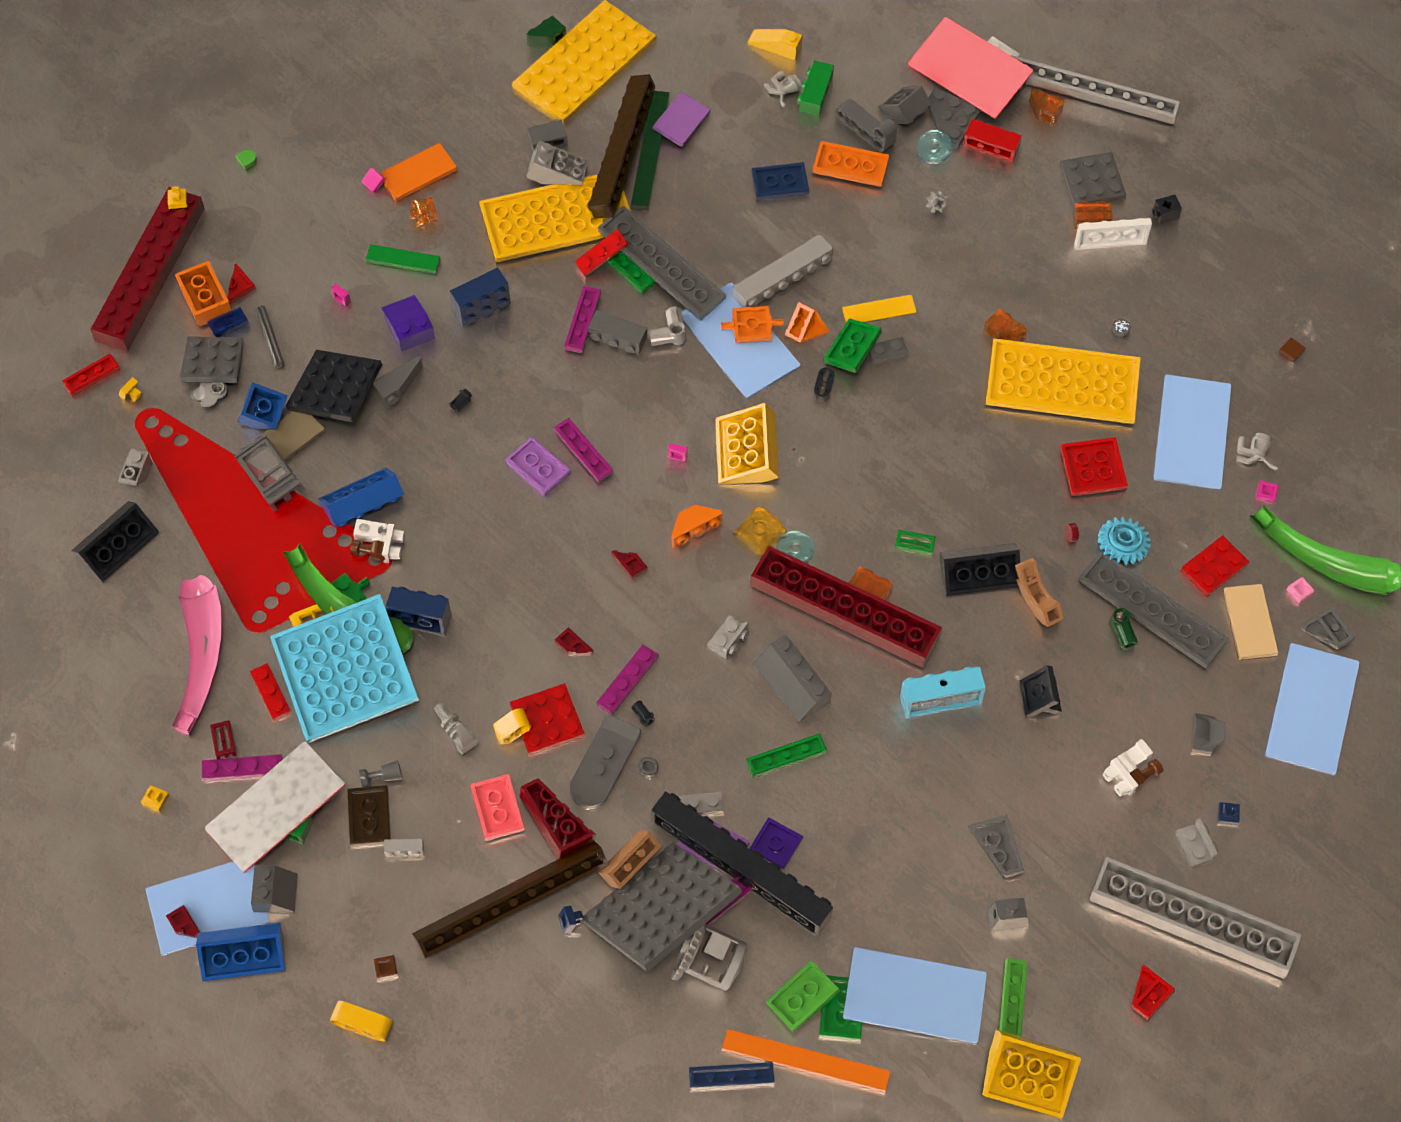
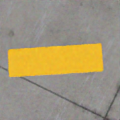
M912 295L842 307L846 322L849 318L868 322L916 313Z

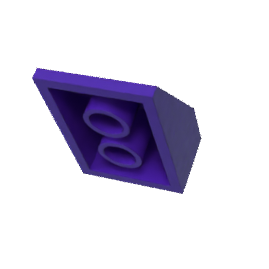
M415 295L381 307L401 352L435 339L433 325Z

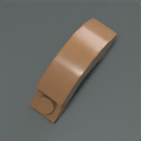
M1029 558L1015 565L1019 578L1017 579L1019 589L1035 617L1046 627L1064 620L1060 603L1049 595L1041 581L1035 559Z

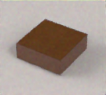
M1290 338L1280 348L1279 353L1294 363L1306 348L1293 338Z
M394 955L374 959L378 981L398 977Z

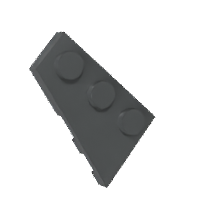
M1007 815L968 825L969 830L1004 878L1025 873Z

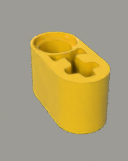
M522 708L509 712L493 725L501 745L515 741L531 728L526 713Z

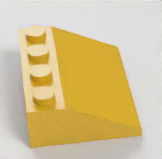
M766 403L715 418L718 483L720 485L763 483L779 478L775 412Z
M996 1030L989 1052L982 1095L1063 1119L1081 1057L1069 1050Z

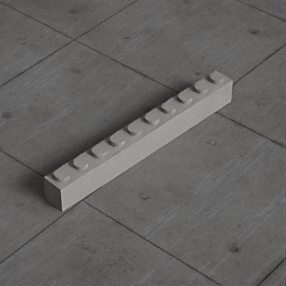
M1011 55L1033 69V73L1024 84L1174 125L1180 101Z

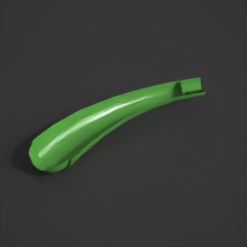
M1263 505L1259 512L1250 515L1285 550L1307 566L1334 581L1360 591L1381 595L1396 592L1401 588V566L1389 561L1387 558L1345 552L1320 544L1298 533L1282 522L1265 505ZM1327 566L1332 567L1346 574H1337L1331 569H1329Z
M300 544L290 552H283L307 593L325 614L332 613L330 610L331 606L333 611H337L358 603L342 594L320 574L310 562ZM389 616L403 654L412 645V631L407 625L403 624L402 620Z

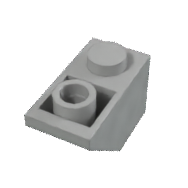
M130 449L118 482L138 486L145 481L153 464L149 452Z

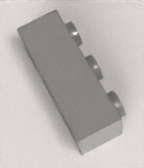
M423 839L384 840L385 856L407 857L408 855L418 857L423 855Z

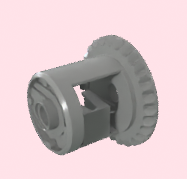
M705 923L683 942L671 974V979L677 981L685 972L726 991L731 987L742 969L748 947L747 943ZM705 931L710 933L702 952L712 955L719 960L724 959L730 943H735L731 950L733 952L731 961L725 973L720 975L718 981L707 977L710 966L706 964L701 974L689 969Z

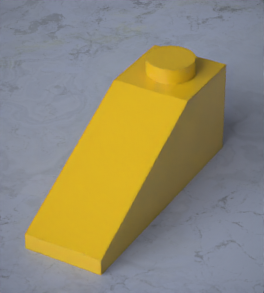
M754 29L748 44L796 60L802 49L803 35L787 29Z

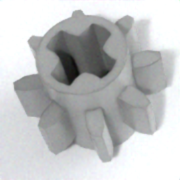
M931 191V195L926 197L928 204L925 206L931 208L932 213H935L936 210L942 213V209L948 207L945 204L948 197H942L941 191L937 194Z

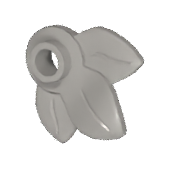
M199 382L201 386L190 393L193 399L201 401L202 407H211L216 404L218 399L223 398L227 394V386L224 383Z

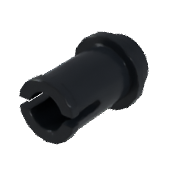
M467 389L460 390V394L449 403V406L455 412H458L467 401H471L472 394Z
M641 700L632 705L631 709L641 719V724L649 726L654 722L653 712H649Z

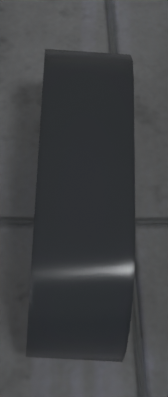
M824 367L818 372L814 387V397L818 401H827L831 395L835 373L831 368ZM825 374L829 375L827 381H824ZM822 387L825 388V392L820 394Z

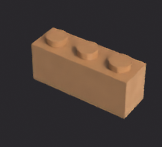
M638 830L608 861L609 865L601 868L598 873L610 887L621 889L662 846L649 831Z

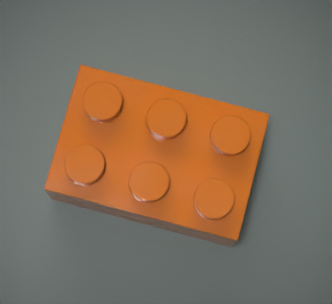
M209 260L175 274L178 286L198 327L232 314L229 301Z

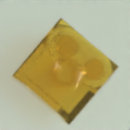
M756 507L751 511L750 516L733 532V535L738 537L761 558L768 545L773 547L786 535L787 530L767 509Z

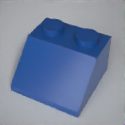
M252 382L237 422L254 429H276L288 395Z

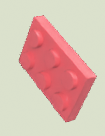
M509 774L470 784L485 841L525 831Z

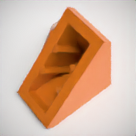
M798 302L785 335L801 343L826 334L830 330L815 309L802 302Z

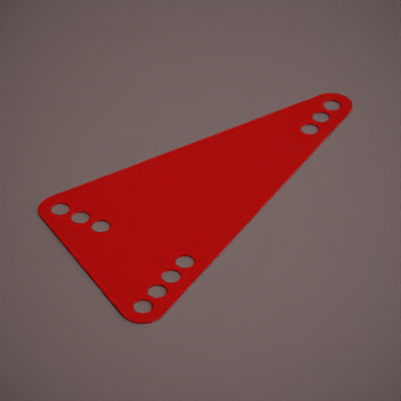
M148 408L137 415L135 428L247 630L254 633L266 632L290 620L289 616L293 615V613L316 605L293 572L283 553L284 551L290 552L296 549L298 544L302 546L310 562L330 584L344 573L352 581L359 583L365 577L370 580L390 568L392 559H390L389 563H383L382 561L379 565L373 566L368 562L370 554H364L363 556L351 555V544L347 547H342L338 544V539L342 535H348L354 540L355 528L348 523L343 526H334L323 508L294 490L290 492L292 498L289 501L281 498L274 503L278 509L274 511L235 458V454L158 408ZM155 417L158 419V425L154 428H147L145 426L146 419ZM170 426L173 429V433L169 437H162L159 434L162 427ZM185 435L188 439L187 443L183 446H177L174 444L175 437ZM246 462V465L257 480L260 475L266 474ZM268 476L259 483L263 488H266L276 479ZM326 526H334L337 532L333 537L328 538L323 535L322 532ZM363 541L362 545H371L372 543ZM281 582H286L290 585V590L286 594H279L276 591V586ZM276 597L278 605L275 608L268 609L264 606L266 598ZM257 611H263L266 614V619L262 623H255L252 620L253 614Z

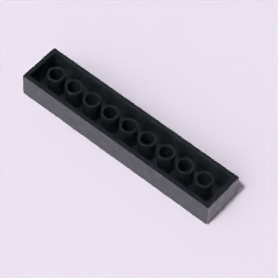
M666 791L651 809L652 823L731 878H739L738 882L746 888L751 887V892L818 937L832 916L833 907L828 899L816 896L812 888L807 885L803 887L793 875L789 873L786 875L780 871L781 868L777 864L764 860V856L760 852L748 849L744 841L741 839L735 840L730 836L731 834L723 827L718 828L709 817L699 815L690 804L686 806L680 802L681 799L676 794H669Z

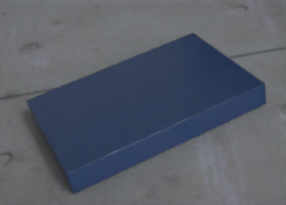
M804 162L757 167L751 170L757 201L809 195Z

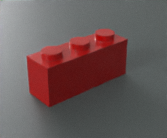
M972 119L965 133L963 145L1013 162L1020 147L1022 135Z

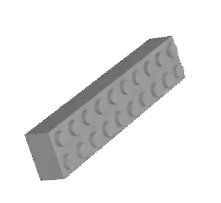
M1109 857L1105 858L1089 901L1285 979L1290 970L1302 936L1299 933Z

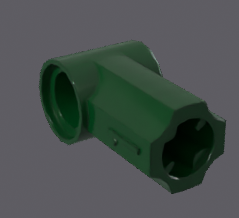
M1124 608L1116 609L1111 616L1110 627L1115 631L1121 649L1132 648L1138 644V641L1130 623V613ZM1116 617L1123 619L1124 622H1119Z

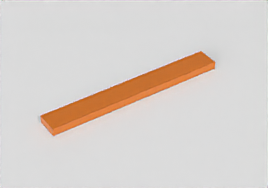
M727 1029L722 1051L768 1063L773 1062L776 1065L884 1093L886 1092L890 1075L889 1070Z

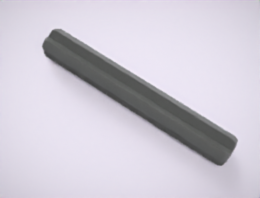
M262 305L256 308V312L274 366L276 368L283 367L284 361L265 306Z

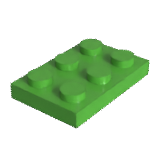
M811 960L765 1002L787 1027L795 1033L835 997L840 990Z

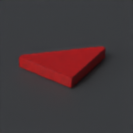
M237 263L234 264L228 288L227 299L229 304L231 305L256 289L254 283Z

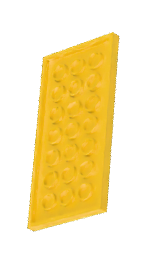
M604 0L513 81L512 87L556 119L562 120L564 124L656 40V35Z
M597 175L584 177L582 185L553 184L479 201L496 263L605 238L598 232V227L608 218H594L588 209V202L591 199ZM623 189L617 210L624 205L630 211Z
M993 339L985 405L1134 424L1140 357Z

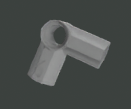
M676 306L670 307L665 311L668 327L649 330L652 346L667 343L682 345L686 341L681 308Z

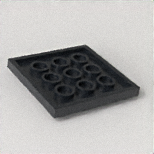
M316 349L285 406L288 411L353 422L383 364L381 360Z

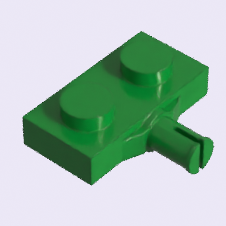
M344 573L331 584L342 594L356 602L367 599L362 589L371 583L367 577L356 583Z

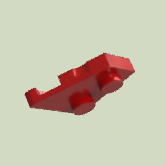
M1143 965L1133 998L1132 1009L1146 1020H1149L1175 993V988L1147 966Z

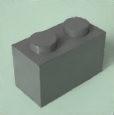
M562 120L527 128L528 139L533 152L539 141L559 149L568 147L567 134Z

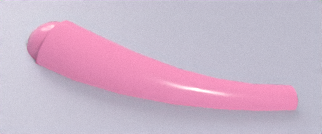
M202 575L192 580L185 579L180 586V596H178L188 632L190 666L183 702L172 727L186 735L190 734L208 694L217 665L221 639V607L216 585L213 586L212 582ZM204 634H205V636H206L207 639H208V644H207V649H206L205 654H204V644H205Z

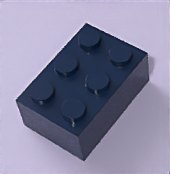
M498 267L449 291L452 311L462 326L472 324L477 319L488 316L492 312L505 308L511 303L508 282Z
M392 587L385 606L388 616L402 620L403 624L409 628L443 636L446 635L452 616L449 599L445 596H434L424 591H411L405 587Z

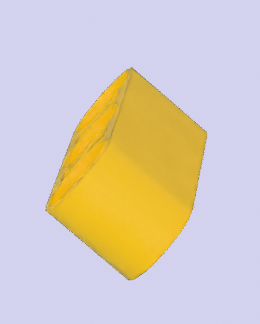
M344 1001L337 1002L330 1018V1022L334 1025L382 1042L386 1041L394 1022L384 1015Z

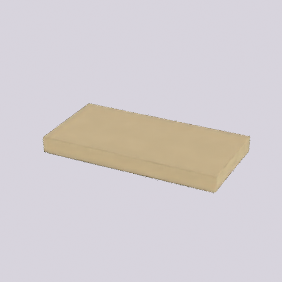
M1262 584L1224 588L1223 593L1238 659L1277 656L1278 649Z

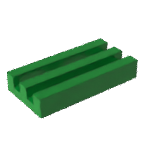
M898 529L895 549L932 556L936 536ZM901 537L912 538V540L903 539ZM919 540L928 541V542H931V544H930V543H925V542H919Z

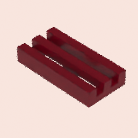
M230 720L211 724L210 728L217 760L221 759V756L227 758L229 754L237 755ZM224 726L227 727L230 749H227ZM216 728H219L222 751H219Z

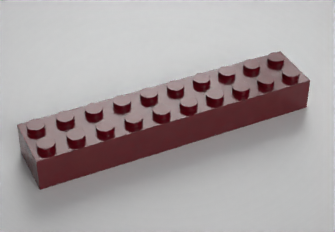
M168 187L90 329L95 342L129 351L205 210L201 196L187 192V207L169 209L168 190L172 189Z
M769 545L751 574V587L919 667L924 668L940 639L941 626Z

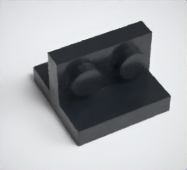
M1046 665L1019 680L1027 717L1032 718L1041 712L1055 715L1062 712L1053 666Z

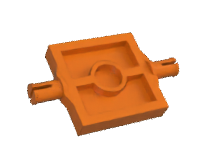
M769 306L732 308V322H721V330H733L735 343L772 341L773 326H784L783 318L772 319Z

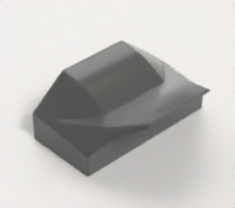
M1195 713L1191 752L1211 755L1215 747L1225 740L1226 723L1217 720L1214 716Z

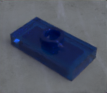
M241 307L207 322L214 337H221L249 324Z

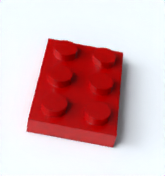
M1222 535L1183 565L1180 571L1208 597L1244 569L1250 561Z

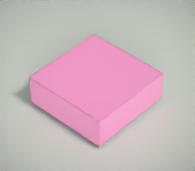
M1303 577L1287 587L1288 592L1298 603L1315 592Z

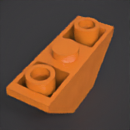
M693 505L679 512L671 536L673 548L686 544L688 540L703 535L705 531L711 528H717L723 522L722 511Z

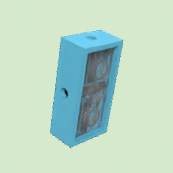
M969 666L959 671L948 670L943 674L936 675L932 673L921 678H907L902 682L900 699L905 718L980 705L983 702L986 687L980 667L974 668Z

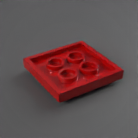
M1116 437L1060 445L1071 496L1126 490L1128 488Z
M565 683L509 702L512 711L519 708L524 709L530 723V730L522 735L529 756L585 737Z

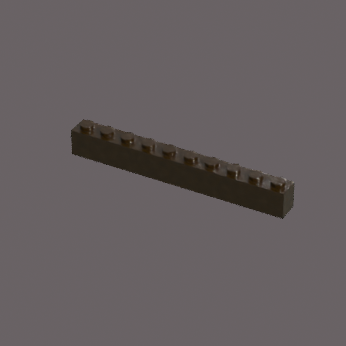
M650 74L631 76L626 86V92L622 98L621 107L618 110V116L614 123L613 132L610 135L608 147L605 150L604 159L601 162L597 181L592 190L591 199L588 202V209L594 218H610L615 216L656 87Z
M593 841L412 933L420 952L427 958L609 865L601 846Z

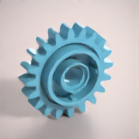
M1114 517L1113 521L1107 520L1106 524L1102 525L1098 533L1099 538L1097 542L1100 543L1099 549H1105L1104 555H1111L1110 560L1117 558L1118 564L1123 560L1124 564L1127 565L1128 560L1135 564L1136 560L1141 562L1142 558L1147 556L1151 547V539L1148 538L1149 532H1143L1144 526L1138 527V521L1133 524L1131 518L1126 522L1124 517H1121L1120 521Z

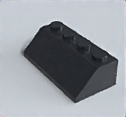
M128 501L72 549L71 552L85 568L102 582L159 531L137 503Z
M1015 543L939 552L946 596L1019 587L1017 583L1019 578L1015 565L1021 563L1020 549Z

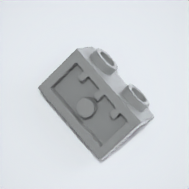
M728 616L707 643V648L727 659L730 654L733 655L736 652L739 642L747 638L749 623L745 621L742 624L733 617Z
M1201 818L1197 819L1195 824L1176 830L1175 834L1192 869L1215 860L1218 848L1216 843L1211 841L1208 826L1205 823L1203 824Z

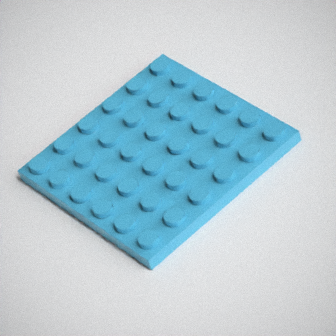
M380 594L270 636L307 743L419 701Z

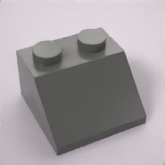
M910 86L900 88L883 102L879 109L897 124L908 125L915 120L917 115L924 113L932 103L922 86Z
M254 865L251 896L253 912L294 913L297 873L275 865Z

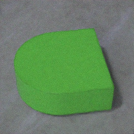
M245 149L235 155L236 160L245 170L257 162L255 152L250 149Z

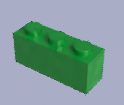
M814 60L812 67H808V79L804 80L802 85L803 93H799L797 104H800V112L820 116L833 78L834 65Z

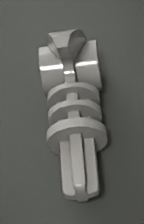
M438 703L434 707L435 713L442 720L440 726L450 734L454 746L461 755L479 744L474 733L470 729L467 730L463 723L458 720L459 717L456 713L451 714L443 703Z

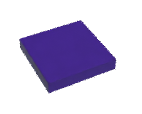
M768 817L749 849L760 852L764 856V860L769 863L774 862L784 871L802 842L803 836Z

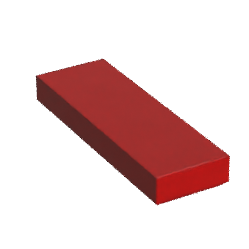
M108 354L62 380V382L73 397L121 369L113 356Z

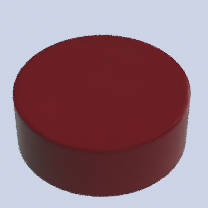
M1069 523L1065 526L1066 538L1070 543L1077 542L1079 539V530L1075 523Z

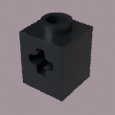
M1176 195L1156 199L1152 208V214L1154 218H1157L1159 224L1179 219L1182 211Z

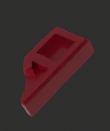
M611 551L612 556L632 580L648 570L647 565L637 553Z
M569 627L554 639L555 643L568 655H592L594 653V650Z
M184 905L166 915L176 934L197 938L200 932Z

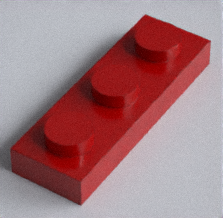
M617 229L575 260V263L583 275L587 277L629 244L620 230Z
M268 663L251 670L250 674L273 722L292 714Z

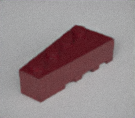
M539 778L521 786L519 797L557 859L595 841L596 834L591 829L589 830L584 825V822L569 810L565 803L560 802L556 795Z

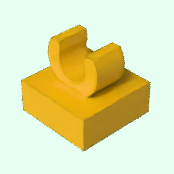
M179 186L171 187L172 190H168L169 209L187 207L186 188L180 189Z
M132 377L120 389L119 396L124 400L130 396L136 401L141 394L137 389L138 381Z
M150 785L141 804L160 812L170 795L168 792Z

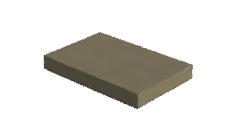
M292 411L278 422L276 429H268L260 436L266 434L286 462L325 433V428L311 414ZM267 447L266 449L276 458L271 449Z

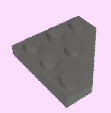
M935 87L928 97L932 103L928 106V109H930L935 127L939 131L941 142L958 149L964 140L971 120H976L981 110L967 101Z

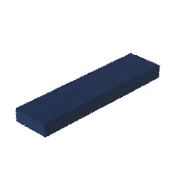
M773 1062L689 1067L690 1090L774 1085L775 1083Z

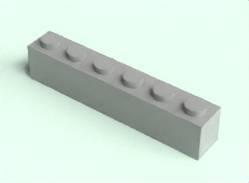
M821 234L815 236L734 285V299L742 308L756 307L763 300L770 299L776 292L786 289L794 281L797 282L804 275L814 272L817 267L829 263L833 254L832 246Z

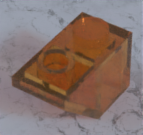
M1032 87L1029 102L1037 120L1054 126L1062 113L1064 101Z
M1000 308L985 322L983 331L992 339L1023 342L1027 335L1025 326L1022 323H1018L1009 313L1002 311Z

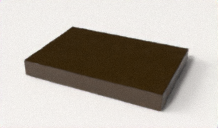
M388 786L347 789L350 847L384 844V840H391Z

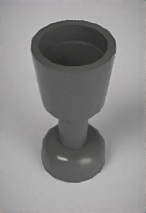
M398 760L381 766L379 771L368 773L366 769L359 770L362 787L369 786L370 780L383 778L384 781L402 779Z

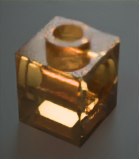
M432 197L411 201L412 209H409L411 219H415L417 226L438 221Z

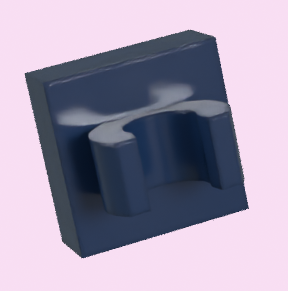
M1219 802L1218 824L1238 826L1240 823V804Z
M572 906L563 907L558 914L564 934L571 933L575 926L581 923L580 920L584 919L582 911L573 912Z

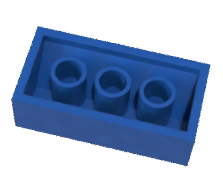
M386 467L318 498L330 522L334 526H343L352 518H361L366 514L365 512L378 510L387 502L392 503L399 500L400 496L404 495L396 474Z
M281 923L202 932L197 935L196 948L202 981L285 971Z

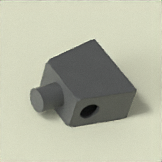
M1024 898L995 901L987 911L991 932L1029 927Z

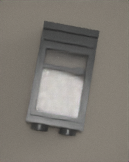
M266 434L257 437L253 443L240 449L234 455L274 511L278 510L274 503L281 498L289 501L292 498L290 492L298 486L302 492L306 490Z

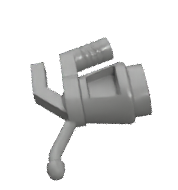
M781 70L770 79L775 88H771L767 82L764 83V87L769 94L780 95V104L785 108L784 96L798 91L802 84L796 75H789L781 82H778L786 76Z
M1256 433L1255 437L1252 438L1250 449L1245 448L1246 437H1239L1237 452L1250 458L1238 456L1237 462L1249 465L1263 460L1273 470L1279 469L1277 465H1272L1265 458L1266 452L1272 445V438L1269 435Z

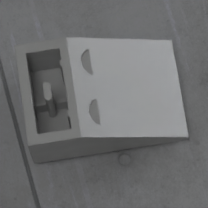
M539 141L532 154L526 178L541 184L582 185L588 160Z

